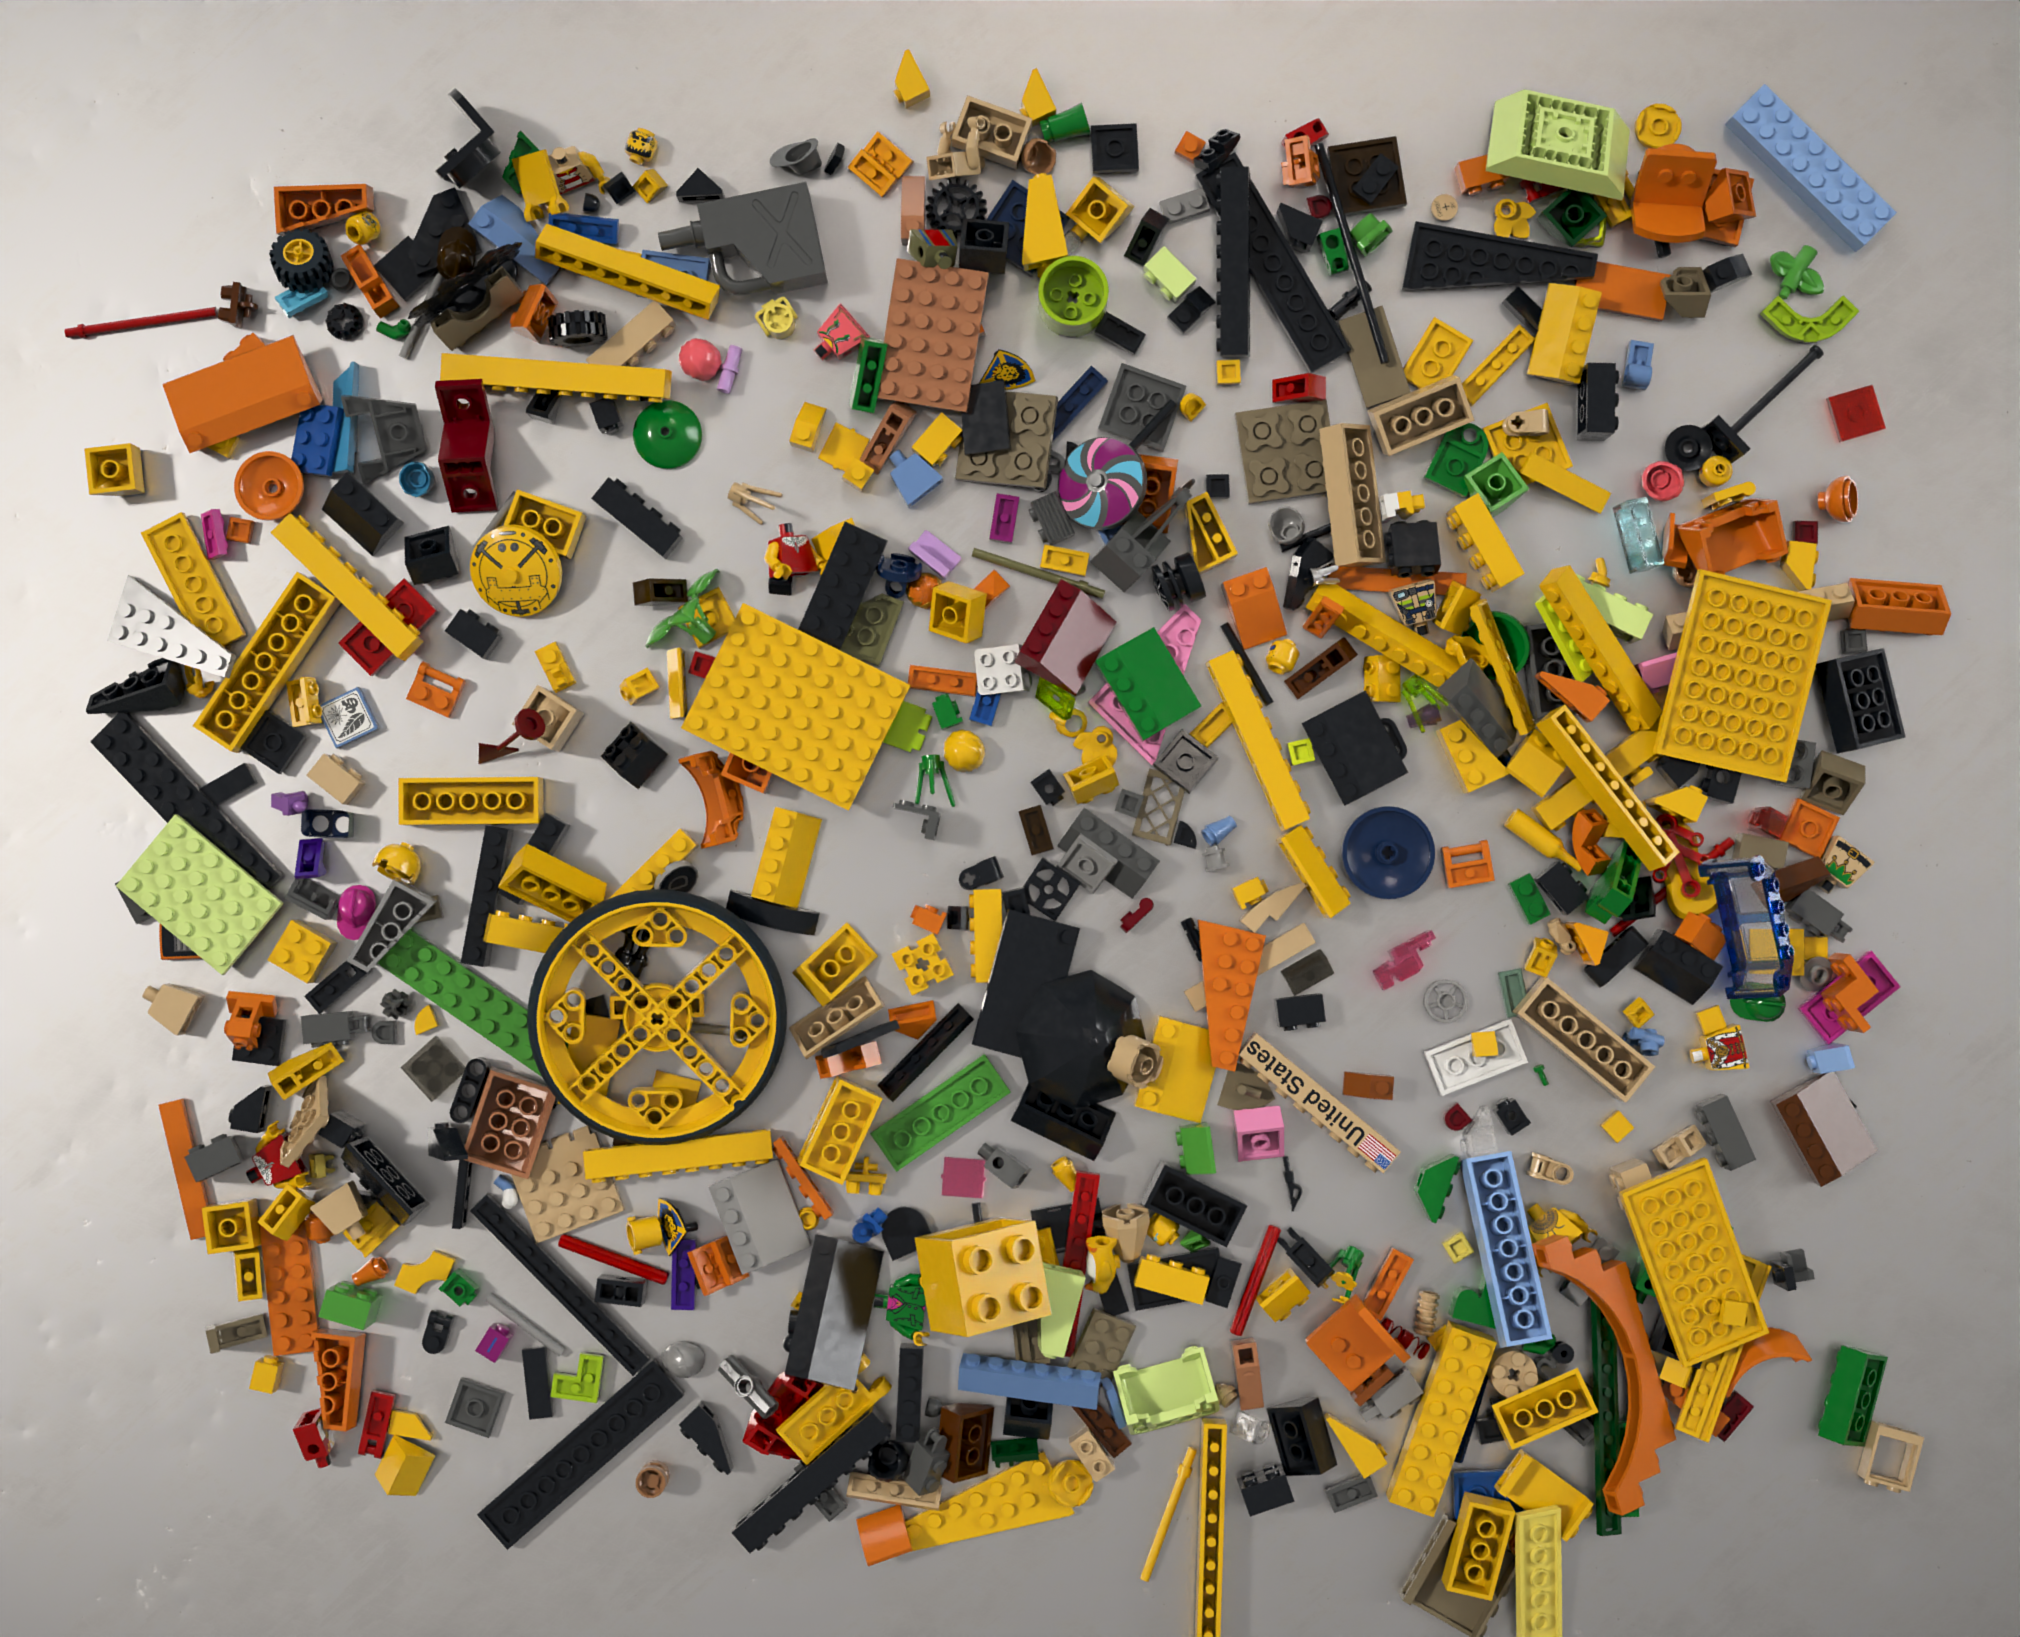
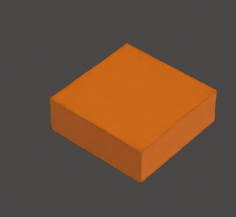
M230 517L226 540L251 544L255 522Z

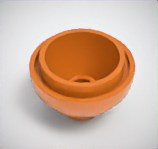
M1842 476L1832 481L1826 491L1819 492L1818 494L1819 509L1827 510L1828 514L1840 522H1851L1858 510V492L1854 480H1851L1849 476Z

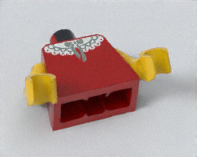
M792 523L778 525L780 537L768 542L764 560L769 566V578L779 579L783 577L787 580L788 577L805 576L821 570L820 575H822L827 561L816 553L806 535L794 536Z
M278 1120L270 1124L255 1148L256 1154L252 1156L255 1167L246 1171L249 1181L255 1183L263 1179L267 1186L273 1184L277 1189H284L287 1184L295 1188L311 1185L312 1182L308 1183L305 1179V1175L309 1173L301 1157L294 1161L289 1168L280 1164V1149L283 1141L288 1142L289 1133H284L286 1131L285 1128L282 1130L278 1129Z

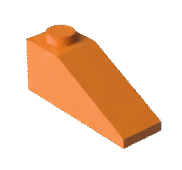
M1543 671L1534 676L1586 723L1592 722L1610 702L1606 697L1607 692L1598 685L1595 687L1588 683Z

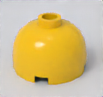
M401 842L400 845L390 844L383 847L376 855L372 866L378 865L377 871L392 880L395 878L401 880L402 878L408 880L407 884L414 885L421 870V861L419 856L413 851V846Z

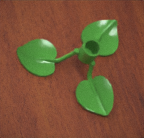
M718 569L702 575L691 585L687 595L692 599L687 601L674 615L666 617L653 628L645 645L647 649L649 645L664 637L669 629L674 626L683 629L691 636L694 635L702 644H706L714 637L716 631L707 622L709 619L705 616L699 604L698 594L709 585L714 575L720 572ZM696 608L701 616V619L699 617L694 618ZM684 623H689L688 626H689L690 628H688V627H686V626H684V625H682V624H684Z

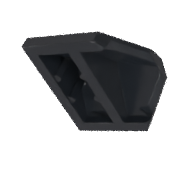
M1651 876L1638 878L1633 901L1618 917L1622 921L1655 917L1656 901Z

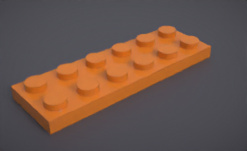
M304 1220L288 1241L272 1235L259 1224L273 1355L313 1352L315 1347L314 1340L312 1341L311 1332L320 1329L311 1242L306 1236Z

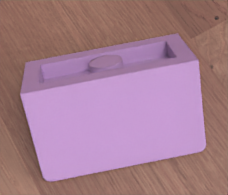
M927 530L908 548L910 553L944 580L961 560L957 553Z

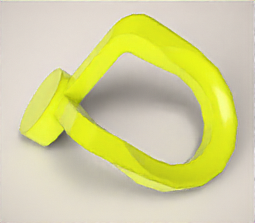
M1606 218L1600 222L1599 236L1587 239L1582 238L1573 247L1581 248L1587 245L1602 247L1606 235Z

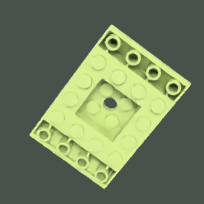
M1524 89L1495 101L1485 171L1622 200L1624 196L1630 129L1614 108Z

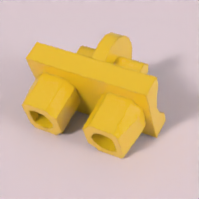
M865 1156L864 1163L855 1162L854 1169L863 1170V1172L849 1171L845 1179L847 1193L859 1194L860 1182H869L868 1194L881 1195L883 1184L887 1180V1174L868 1173L869 1170L877 1171L878 1164H870L869 1157Z

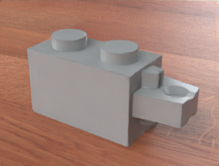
M1405 1365L1393 1373L1394 1376L1366 1401L1368 1406L1359 1411L1365 1422L1374 1417L1378 1419L1382 1417L1385 1419L1388 1417L1394 1418L1401 1413V1408L1405 1405H1412L1420 1400V1395L1424 1392Z

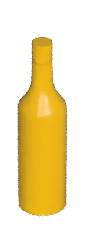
M1519 808L1515 809L1509 816L1504 827L1547 858H1557L1564 861L1578 872L1582 869L1576 858L1565 850L1560 838Z

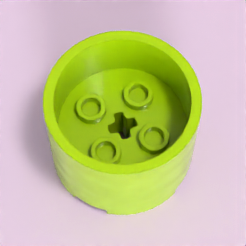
M1081 256L1060 258L1046 268L1039 282L1038 310L1042 321L1051 331L1058 335L1081 337L1097 328L1105 314L1109 293L1108 282L1101 268L1093 261ZM1069 296H1071V298L1077 297L1076 303H1074L1073 301L1069 303Z

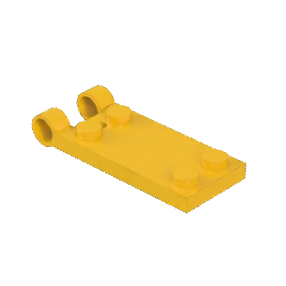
M863 1352L858 1374L864 1371L870 1364L869 1358ZM884 1376L877 1378L869 1390L858 1378L855 1385L857 1390L854 1392L824 1385L776 1429L777 1433L801 1460L808 1465L891 1390L892 1385Z

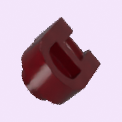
M1150 898L1141 899L1139 903L1140 908L1134 913L1129 911L1120 920L1123 923L1120 928L1125 933L1129 932L1153 909L1154 903Z

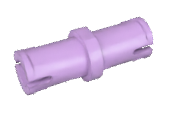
M735 345L729 346L725 362L720 368L722 372L717 386L718 391L730 394L734 377L739 372L737 367L742 354V348Z

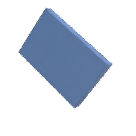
M642 250V258L709 281L711 268L709 258Z

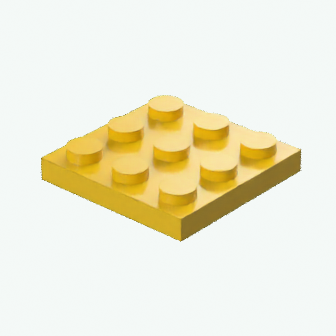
M1548 403L1526 411L1547 409L1549 434L1541 436H1508L1502 428L1504 420L1482 428L1487 436L1488 447L1492 457L1503 452L1526 485L1536 482L1520 473L1530 452L1566 470L1573 467ZM1514 421L1511 422L1512 425H1516V428L1519 427V424H1516Z

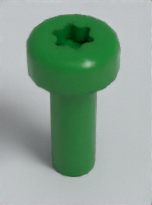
M1544 1065L1535 1066L1533 1068L1534 1072H1538L1543 1086L1548 1085L1549 1083L1543 1071L1545 1069Z

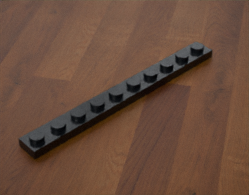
M486 1194L470 1210L632 1376L651 1359L489 1194Z

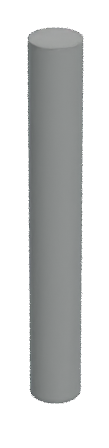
M515 491L512 492L473 545L474 548L482 537L491 530L498 528L506 518L516 493Z

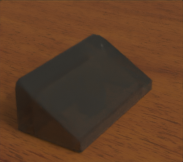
M1318 949L1283 969L1281 974L1295 996L1334 974V971L1321 949Z

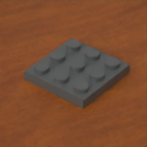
M1121 363L1098 429L1132 441L1171 399L1177 406L1141 444L1163 452L1187 386Z

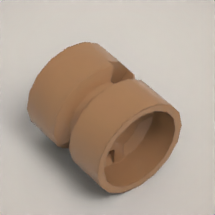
M658 1460L647 1462L637 1475V1491L646 1498L659 1496L670 1479L668 1467Z

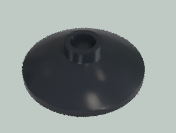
M1683 425L1676 428L1670 433L1665 443L1667 460L1680 467L1682 471H1694L1701 468L1703 463L1712 454L1710 436L1702 428L1695 425ZM1685 445L1692 446L1693 450L1691 453L1684 452Z

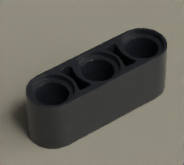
M1632 925L1604 949L1600 964L1596 966L1587 965L1583 971L1601 988L1642 952L1649 942Z
M478 1057L467 1063L450 1108V1117L454 1122L464 1123L474 1117L491 1068V1063L488 1059ZM476 1062L483 1065L482 1074H477L474 1071V1064ZM468 1084L475 1087L474 1096L466 1093V1086ZM459 1106H464L467 1109L466 1118L459 1116Z

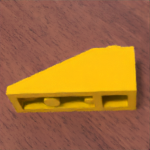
M332 1042L285 1061L267 1074L273 1087L281 1098L285 1100L343 1063L344 1059Z
M1328 1412L1324 1414L1325 1419L1364 1479L1388 1464L1384 1458L1388 1454L1380 1443L1376 1445L1370 1437Z

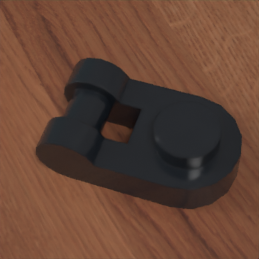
M431 1310L422 1339V1346L426 1352L437 1354L445 1348L454 1322V1316L448 1314L443 1316L438 1311ZM436 1323L443 1325L442 1331L435 1329Z

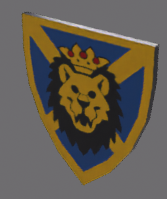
M998 349L994 353V358L979 384L1004 380L1007 390L1024 387L1036 380L1032 369L1026 361L1013 353Z
M658 1198V1220L662 1231V1240L668 1256H671L688 1232L698 1230L697 1222L684 1223L678 1208H675L668 1200Z

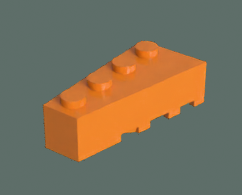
M367 184L274 187L276 234L284 236V232L290 231L291 233L294 232V229L298 228L300 231L304 229L311 230L348 219L362 211L373 212V187Z
M320 1328L311 1332L312 1341L314 1340L315 1352H313L314 1362H317L318 1376H316L317 1384L320 1385L321 1398L319 1399L323 1429L346 1432L357 1426L366 1333Z

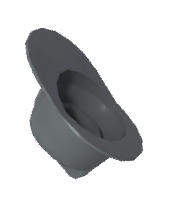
M811 138L803 142L786 145L773 153L770 158V164L776 168L789 166L797 174H804L815 170L822 165L816 149L818 140Z

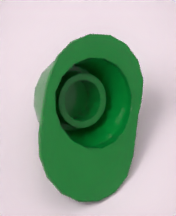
M1743 983L1732 991L1730 997V1005L1734 1013L1747 1020L1775 1021L1784 1013L1786 1007L1782 991L1772 985Z

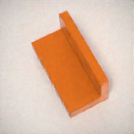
M1670 513L1663 531L1662 565L1685 569L1688 552L1680 539L1679 525L1675 524V513Z

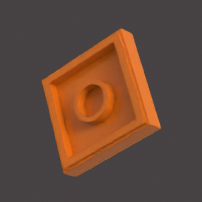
M1796 798L1777 840L1789 842V846L1812 857L1819 856L1821 859L1840 817L1800 798Z

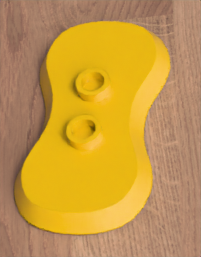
M1678 821L1679 826L1694 833L1690 826ZM1664 822L1662 823V827L1664 829H1669L1670 824ZM1675 835L1679 844L1698 852V848L1692 847L1689 844V840ZM1693 837L1692 841L1698 844L1697 837ZM1684 857L1691 879L1696 880L1701 886V891L1696 898L1686 899L1681 894L1680 889L1683 883L1673 859L1667 870V878L1664 881L1667 902L1671 911L1683 920L1689 911L1696 915L1703 913L1706 916L1713 913L1722 901V891L1717 880L1706 869L1699 868L1696 862ZM1686 887V892L1688 894H1693L1694 889L1692 887Z

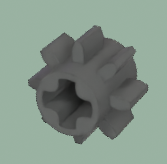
M396 989L387 994L385 993L382 1003H380L385 1008L382 1013L398 1020V1017L406 1015L409 1006H411V1003L406 1001L409 996L403 991L399 992Z

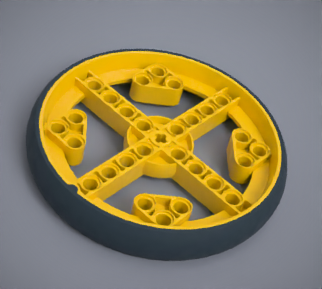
M651 889L625 893L602 901L576 917L559 933L542 957L535 973L528 1001L527 1025L532 1054L542 1078L556 1099L573 1116L592 1129L618 1140L643 1145H668L695 1140L713 1133L741 1115L757 1099L771 1079L782 1053L787 1029V1007L782 979L771 954L758 935L743 920L723 906L704 897L675 890ZM664 913L667 916V922L661 925L657 924L654 920L655 914ZM636 926L632 938L638 946L681 947L687 940L688 933L686 928H690L709 937L718 946L675 986L665 983L643 985L601 941L618 931ZM640 929L648 930L650 933L649 939L640 940L637 937V931ZM673 930H680L684 937L680 941H674L671 939L670 933ZM594 944L599 948V953L591 956L587 953L586 947ZM730 948L733 951L732 957L729 959L722 958L720 956L721 949ZM584 958L626 1002L622 1016L625 1033L586 1070L580 1073L569 1055L565 1042L577 1044L584 1036L586 996L580 988L573 987L567 991L566 988L574 970ZM606 961L613 962L615 971L610 973L604 971L603 963ZM735 961L745 977L750 994L745 991H738L732 996L730 1041L738 1048L745 1047L748 1044L749 1046L742 1062L731 1076L689 1033L693 1023V1012L690 1003ZM713 964L716 971L712 975H707L703 972V966ZM622 978L629 979L632 983L631 988L622 989L619 986V980ZM695 980L698 982L699 987L695 991H690L686 988V982ZM570 994L579 995L581 1002L577 1005L571 1004L568 1000ZM638 995H644L647 997L648 1003L645 1006H639L636 1004L635 998ZM672 996H678L682 1003L678 1007H673L669 1004L668 999ZM743 997L747 999L748 1005L745 1008H738L735 1005L736 999ZM553 1010H560L564 1017L562 1020L556 1021L551 1017V1012ZM652 1014H663V1021L661 1022L657 1020L656 1022H654V1016ZM760 1014L764 1017V1022L760 1025H755L751 1022L752 1016ZM576 1027L579 1029L580 1035L575 1038L570 1037L567 1029ZM638 1028H643L646 1030L647 1036L644 1039H638L634 1035V1031ZM671 1029H677L681 1036L673 1040L668 1037L667 1033ZM743 1030L746 1032L747 1038L743 1041H738L734 1037L735 1032ZM625 1044L630 1048V1052L627 1055H621L618 1053L617 1047ZM693 1046L696 1048L697 1053L694 1056H687L684 1053V1048ZM642 1048L651 1052H664L672 1049L714 1093L695 1104L680 1108L683 1102V1095L677 1088L635 1087L629 1094V1107L609 1099L597 1090ZM605 1060L610 1061L613 1068L610 1071H604L601 1069L600 1063ZM702 1063H710L713 1066V1070L709 1073L702 1072L700 1070ZM592 1077L596 1084L593 1087H587L583 1083V1078ZM720 1079H725L728 1081L729 1086L722 1090L717 1088L716 1082ZM636 1094H641L645 1097V1102L636 1104L632 1097ZM668 1095H675L679 1101L675 1105H670L666 1102L665 1098ZM651 1111H658L662 1117L658 1121H653L649 1118L648 1114Z

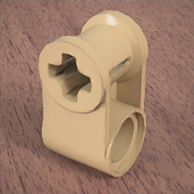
M1538 409L1515 412L1503 421V431L1512 437L1549 434L1548 410ZM1514 421L1516 424H1519V427L1516 428V425H1512L1511 422Z
M1532 1152L1531 1156L1533 1159L1530 1169L1526 1171V1175L1560 1185H1566L1572 1181L1574 1173L1570 1166L1545 1155ZM1564 1167L1567 1171L1566 1176L1563 1179H1557L1556 1171Z

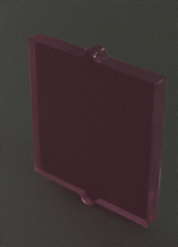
M944 1157V1170L941 1174L943 1179L942 1195L982 1198L983 1182L986 1180L984 1177L985 1160Z

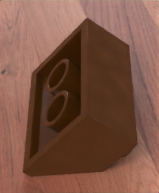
M954 1403L941 1407L939 1434L947 1437L948 1441L945 1449L950 1453L942 1478L952 1483H957L988 1474L994 1416L993 1406Z

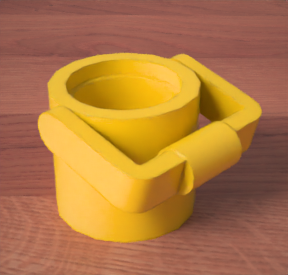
M655 1215L641 1219H635V1216L627 1218L626 1233L634 1255L641 1254L642 1249L662 1244V1231L659 1220Z

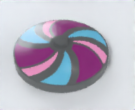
M1112 437L1093 438L1077 446L1066 458L1065 466L1060 471L1058 478V495L1067 515L1076 523L1093 530L1112 529L1128 521L1141 506L1147 489V472L1141 456L1127 443Z

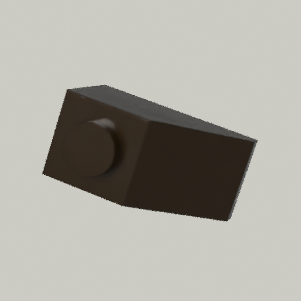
M649 578L633 582L635 606L679 604L688 601L686 579Z

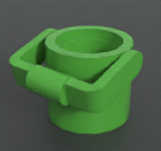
M1372 213L1363 218L1350 231L1352 238L1357 242V248L1364 257L1376 249L1393 232L1385 220L1379 222Z

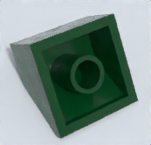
M1567 189L1541 212L1537 220L1552 237L1573 247L1605 219L1607 215L1588 193Z

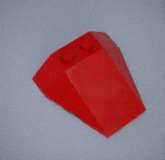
M785 1372L779 1374L768 1389V1392L779 1403L778 1409L767 1419H763L754 1409L742 1440L743 1443L761 1454H773L782 1456L784 1459L790 1460V1458L801 1460L777 1433L776 1429L824 1385L785 1377Z

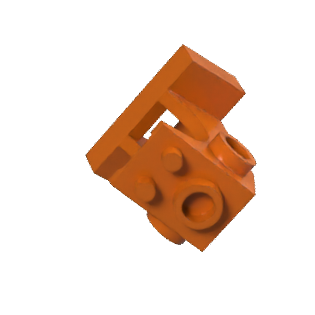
M1305 135L1285 139L1287 161L1281 162L1283 185H1289L1292 188L1316 185V182L1320 179L1318 155L1310 147V137Z
M228 991L226 1000L229 1013H232L230 1020L225 1022L224 1033L233 1043L235 1049L240 1050L241 1047H246V1050L252 1051V1048H258L257 1038L261 1033V1024L258 1023L260 1017L275 1018L278 1009L275 996ZM243 1014L250 1015V1018H241Z

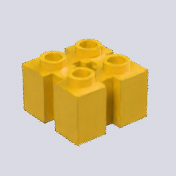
M934 933L916 941L919 947L913 950L908 945L892 953L899 970L905 968L909 975L904 981L912 996L929 988L928 981L935 978L936 982L939 983L954 975L947 958L941 960L937 953L942 948ZM919 958L929 961L927 970L924 971L923 968L917 967Z

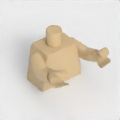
M974 116L967 119L971 132L968 134L966 151L951 152L950 150L952 141L950 137L954 133L955 122L950 123L949 132L946 129L947 121L940 125L939 129L943 136L940 138L938 155L926 157L929 180L979 175L981 173V170L985 167V160L982 156H979L978 149L979 129L985 127V120L982 117Z

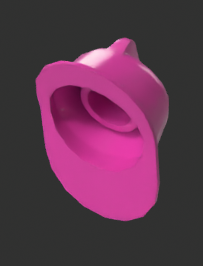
M353 885L341 894L338 903L337 927L340 933L347 939L359 940L375 912L376 897L368 887Z

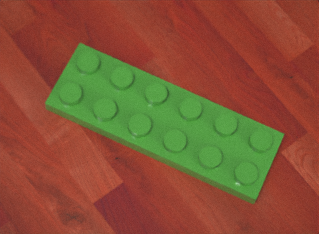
M984 1053L870 1134L897 1172L1011 1093V1091Z

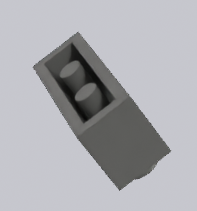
M1719 1094L1696 1105L1698 1112H1696L1697 1118L1702 1125H1705L1708 1131L1706 1138L1718 1153L1715 1157L1720 1167L1732 1171L1756 1160L1727 1095Z

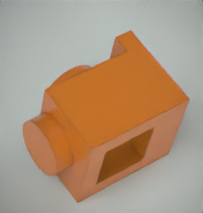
M926 904L924 908L915 905L910 917L914 919L912 924L938 935L947 913L943 911L939 915L937 914L939 909Z

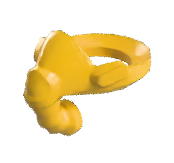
M184 665L187 679L186 691L197 698H205L206 695L212 692L215 684L214 681L204 683L205 688H203L200 669L195 668L196 676L193 677L192 667Z
M1064 707L1061 711H1052L1049 714V718L1054 721L1056 729L1060 734L1067 737H1077L1086 730L1087 717L1079 709L1074 708L1071 710L1069 707ZM1078 715L1082 719V726L1078 731L1070 732L1066 729L1065 723L1069 716Z

